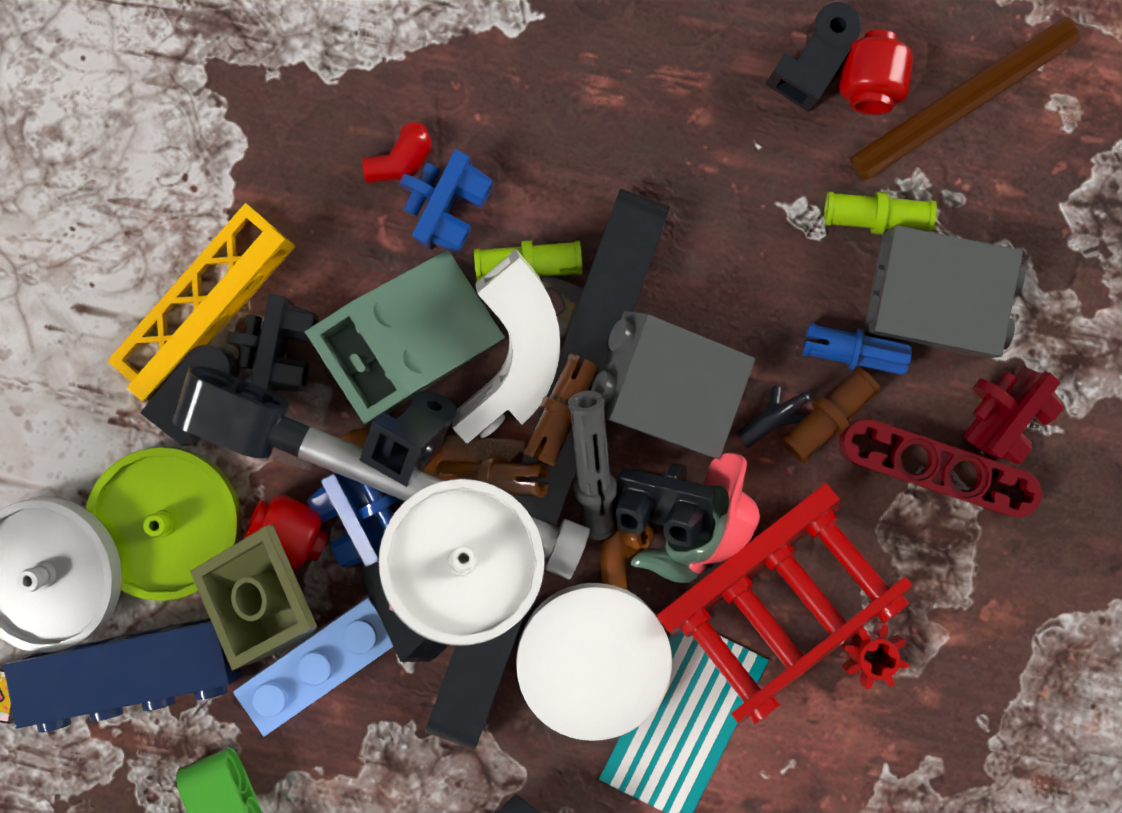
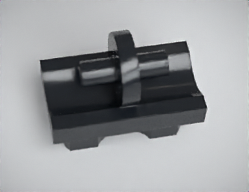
M269 294L261 336L259 337L262 317L246 314L243 333L227 332L225 343L240 347L236 366L241 368H253L255 353L258 350L252 384L278 394V391H305L309 374V363L285 358L288 339L311 343L305 331L319 322V316L311 311L295 306L285 296Z
M679 463L671 464L666 476L622 468L617 477L619 501L616 508L617 527L620 531L638 535L644 532L648 523L664 526V537L670 543L688 548L693 544L698 535L711 537L716 526V521L713 517L715 488L687 481V467Z

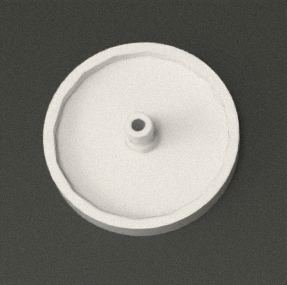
M458 479L439 482L411 496L391 518L380 547L379 573L381 585L388 603L395 614L417 634L429 640L447 645L464 646L483 643L498 637L512 628L523 618L534 603L544 573L542 540L527 510L514 497L502 489L476 480Z
M585 583L567 587L556 592L533 611L519 637L516 668L523 697L533 713L544 724L565 736L595 741L611 739L626 734L640 726L654 713L668 689L672 671V654L669 640L662 624L656 617V614L643 600L635 594L614 585Z

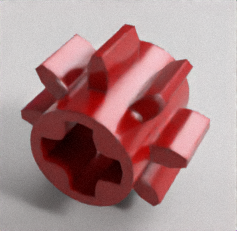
M881 621L876 622L873 631L862 628L852 637L850 642L845 641L840 645V647L848 652L850 658L841 666L848 675L862 670L859 677L860 684L869 690L873 686L874 679L883 680L890 687H893L894 679L892 676L899 668L905 669L909 667V664L900 658L898 651L907 643L906 640L899 635L886 639L888 625ZM880 648L883 651L880 659L872 658L868 662L864 658L867 650L876 651Z

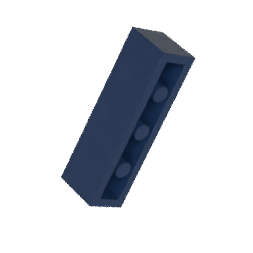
M210 617L77 644L61 651L28 654L3 665L15 728L37 725L38 733L64 728L72 724V717L89 714L91 722L111 719L124 713L123 707L142 703L143 711L164 708L176 703L175 696L194 693L195 700L214 698L228 692L227 686L242 675L241 668L232 671Z

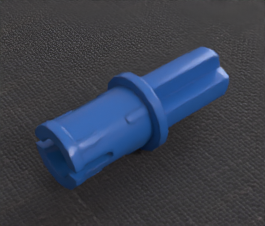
M809 322L805 337L823 340L827 344L806 341L803 344L802 356H813L846 363L849 370H854L856 366L898 375H903L907 372L912 358V347L906 343L863 335V329L857 328L856 332L853 333L815 325L812 322Z

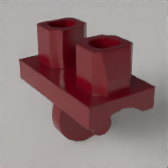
M1018 364L1012 373L1004 371L995 384L979 378L972 389L982 401L972 413L976 419L961 438L973 448L1014 464H1021L1032 450V441L1022 433L1031 420L1042 425L1054 422L1065 407L1055 393V389L1061 382L1050 372L1044 371V373H1039L1021 364Z

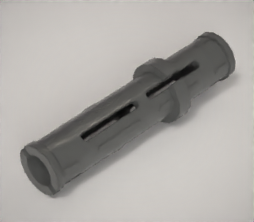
M582 391L572 395L568 401L577 467V478L574 481L573 489L575 499L581 504L582 526L590 529L588 538L602 540L612 536L616 528L612 499L616 496L617 487L615 478L610 474L604 415L605 400L598 392Z

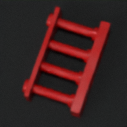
M827 483L823 484L749 542L738 553L726 560L656 615L673 637H676L681 632L686 637L693 636L744 703L731 713L737 723L741 724L747 718L754 725L761 722L780 706L775 696L877 616L885 624L910 604L904 597L913 586L908 578L905 576L889 588L835 524L838 518L834 512L839 509L840 498ZM808 533L813 539L819 537L872 600L871 604L848 622L793 557L796 551L792 545ZM766 566L771 572L777 570L830 635L806 655L802 654L751 590L754 584L750 578ZM723 599L729 605L732 603L737 605L787 668L762 689L709 623L712 617L708 611Z

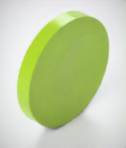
M148 448L133 452L119 459L95 483L85 508L104 525L116 545L122 568L121 590L146 600L168 601L197 592L198 589L190 571L240 542L241 506L233 485L223 471L213 462L198 453L182 448Z

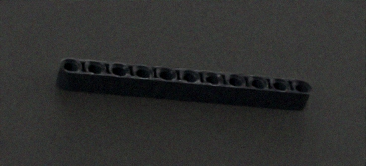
M620 188L559 356L554 380L546 397L550 398L567 362L566 358L569 353L579 356L583 362L586 359L599 366L598 374L603 371L610 351L608 341L612 328L622 318L624 311L633 312L670 206ZM543 408L540 409V412H539L538 418H537V420H536V423H535L533 432H534V430H535V428H536V426H537V424H538V422H539V419H540V417H541V415H542V413H543V411H544ZM572 427L557 457L555 467L546 464L549 478L527 479V482L547 483L548 490L543 498L512 496L527 510L531 517L555 527L577 469ZM524 454L521 463H537L542 461ZM522 619L512 628L494 639L474 645L455 646L425 733L473 750L476 749Z

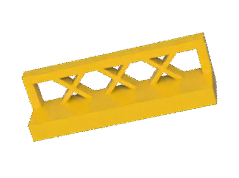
M245 203L110 356L107 362L131 382L126 387L142 402H149L190 351L202 345L209 346L296 246L251 206ZM251 221L262 233L242 256H237L236 235ZM227 247V257H218ZM228 265V272L207 296H203L201 275L209 266ZM192 287L193 296L183 297ZM193 304L194 311L173 335H168L167 314L175 305ZM158 327V336L148 337ZM159 343V351L140 372L127 361L141 344Z

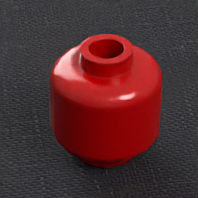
M871 30L865 33L864 38L857 39L852 43V48L842 62L839 92L846 101L850 102L852 110L862 114L882 115L891 112L893 106L902 103L908 96L913 54L906 44L897 40L895 33L887 30Z
M276 494L268 502L263 500L258 502L246 528L244 539L265 526L273 525L292 570L297 571L305 564L307 559L313 561L319 559L326 544L328 532L320 529L322 517L317 511L310 508L307 503L284 494Z

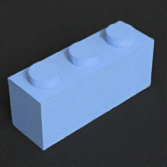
M370 594L251 676L233 691L263 737L393 647Z

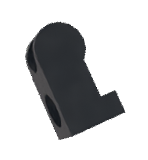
M833 2L824 6L809 26L806 34L807 46L798 60L784 53L765 85L809 112L825 91L852 48V43L857 40L860 34L861 19L857 11L850 5L842 2Z
M202 345L194 348L185 356L140 414L179 445L195 446L201 438L181 430L172 422V416L187 371L191 366H206L239 378L240 367L236 366L237 358L232 352L220 347Z
M420 391L414 394L408 409L397 419L383 412L372 421L359 460L407 487L442 451L446 442V432L457 414L456 406L446 396L437 392Z

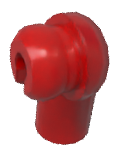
M418 122L407 123L401 128L400 137L390 154L363 157L362 165L366 183L401 180L403 174L412 177L416 175L431 150L432 140L427 128Z

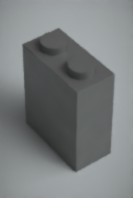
M895 225L882 235L863 335L983 359L1003 356V351L1010 346L1015 332V320L1010 318L1014 297H1018L1025 281V267L1020 266L1023 250Z
M624 311L622 318L614 325L608 341L610 351L603 371L596 376L590 390L600 393L602 398H604L605 419L720 460L756 358L649 314Z

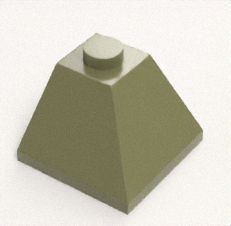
M273 525L263 527L190 571L232 671L280 653L310 637L317 628Z

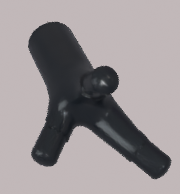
M773 386L770 400L764 411L736 431L737 435L745 446L749 448L770 432L782 426L799 424L807 414L794 412L811 400L810 394L803 392L780 404L782 387Z

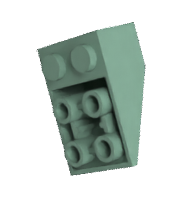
M449 250L351 301L305 331L364 424H372V421L383 412L386 414L391 413L411 400L414 394L430 388L505 339Z

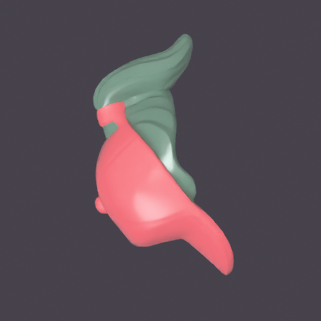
M725 453L721 454L720 460L715 458L708 467L702 485L715 488L713 517L716 521V526L711 537L698 535L689 548L672 544L666 539L665 548L644 549L632 558L631 565L649 569L674 582L687 583L695 580L707 568L708 564L726 561L743 549L750 542L760 518L759 509L755 501L742 492L747 467L746 459L739 454Z

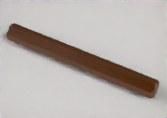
M1064 17L857 152L850 159L856 174L862 180H868L1072 47L1081 39L1080 30L1076 27L1074 21L1068 17Z

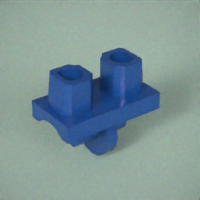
M455 149L436 188L432 186L440 169L430 163L425 164L418 179L403 174L399 185L411 192L403 208L405 212L417 217L425 200L428 201L412 234V237L417 240L416 242L430 250L435 244L441 248L460 253L472 227L449 214L457 198L482 209L494 184L489 177L473 167L470 156Z
M334 473L321 480L323 487L308 498L307 503L310 508L320 514L322 523L339 515L348 534L331 542L332 551L339 565L347 567L363 562L365 567L379 561L382 538L391 518L394 516L390 505L401 499L389 494L384 496L382 491L338 473Z

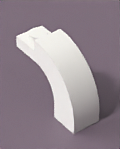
M517 249L512 251L475 283L477 294L506 327L509 333V349L506 360L497 375L457 408V414L452 422V427L466 443H469L478 434L484 438L494 432L504 421L505 415L503 413L507 410L521 424L527 421L540 406L544 396L549 392L558 367L560 333L554 307L539 276Z

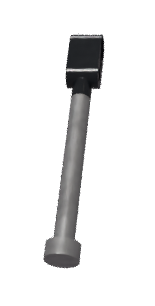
M191 366L187 371L172 416L174 425L187 433L252 458H268L271 456L273 449L276 448L404 501H407L411 496L430 485L443 482L438 478L421 472L405 487L360 461L362 447L286 417L289 403L280 395L214 368ZM531 517L542 540L544 558H546L544 570L570 580L585 548L590 529L567 519H563L558 528Z

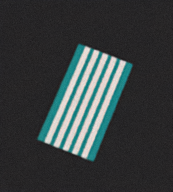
M681 632L676 637L670 635L668 639L672 654V671L664 698L645 722L632 731L620 736L599 780L665 813L694 812L737 725V721L731 713L744 703L693 636L686 637ZM720 636L754 681L758 683L769 660Z

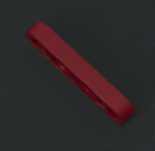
M858 419L849 423L850 427L843 434L839 435L838 445L840 452L847 461L854 465L1002 515L1019 518L1028 516L1038 508L1041 502L1042 490L1040 483L1035 476L1024 470L876 420ZM868 428L871 430L870 439L884 445H891V435L896 436L897 440L893 443L888 453V467L882 465V462L887 457L886 454L877 451H865L863 456L860 457L858 455L859 446L852 443L853 436L855 434H864ZM917 444L926 451L928 461L923 471L911 475L902 467L901 455L909 445ZM967 461L976 469L977 481L971 489L962 492L952 484L951 472L959 462ZM1017 480H1019L1017 488L1025 492L1022 501H1013L1009 507L1010 498L1007 495L989 491L988 489L991 481L1004 485H1015ZM985 493H986V501L983 500V498H982Z

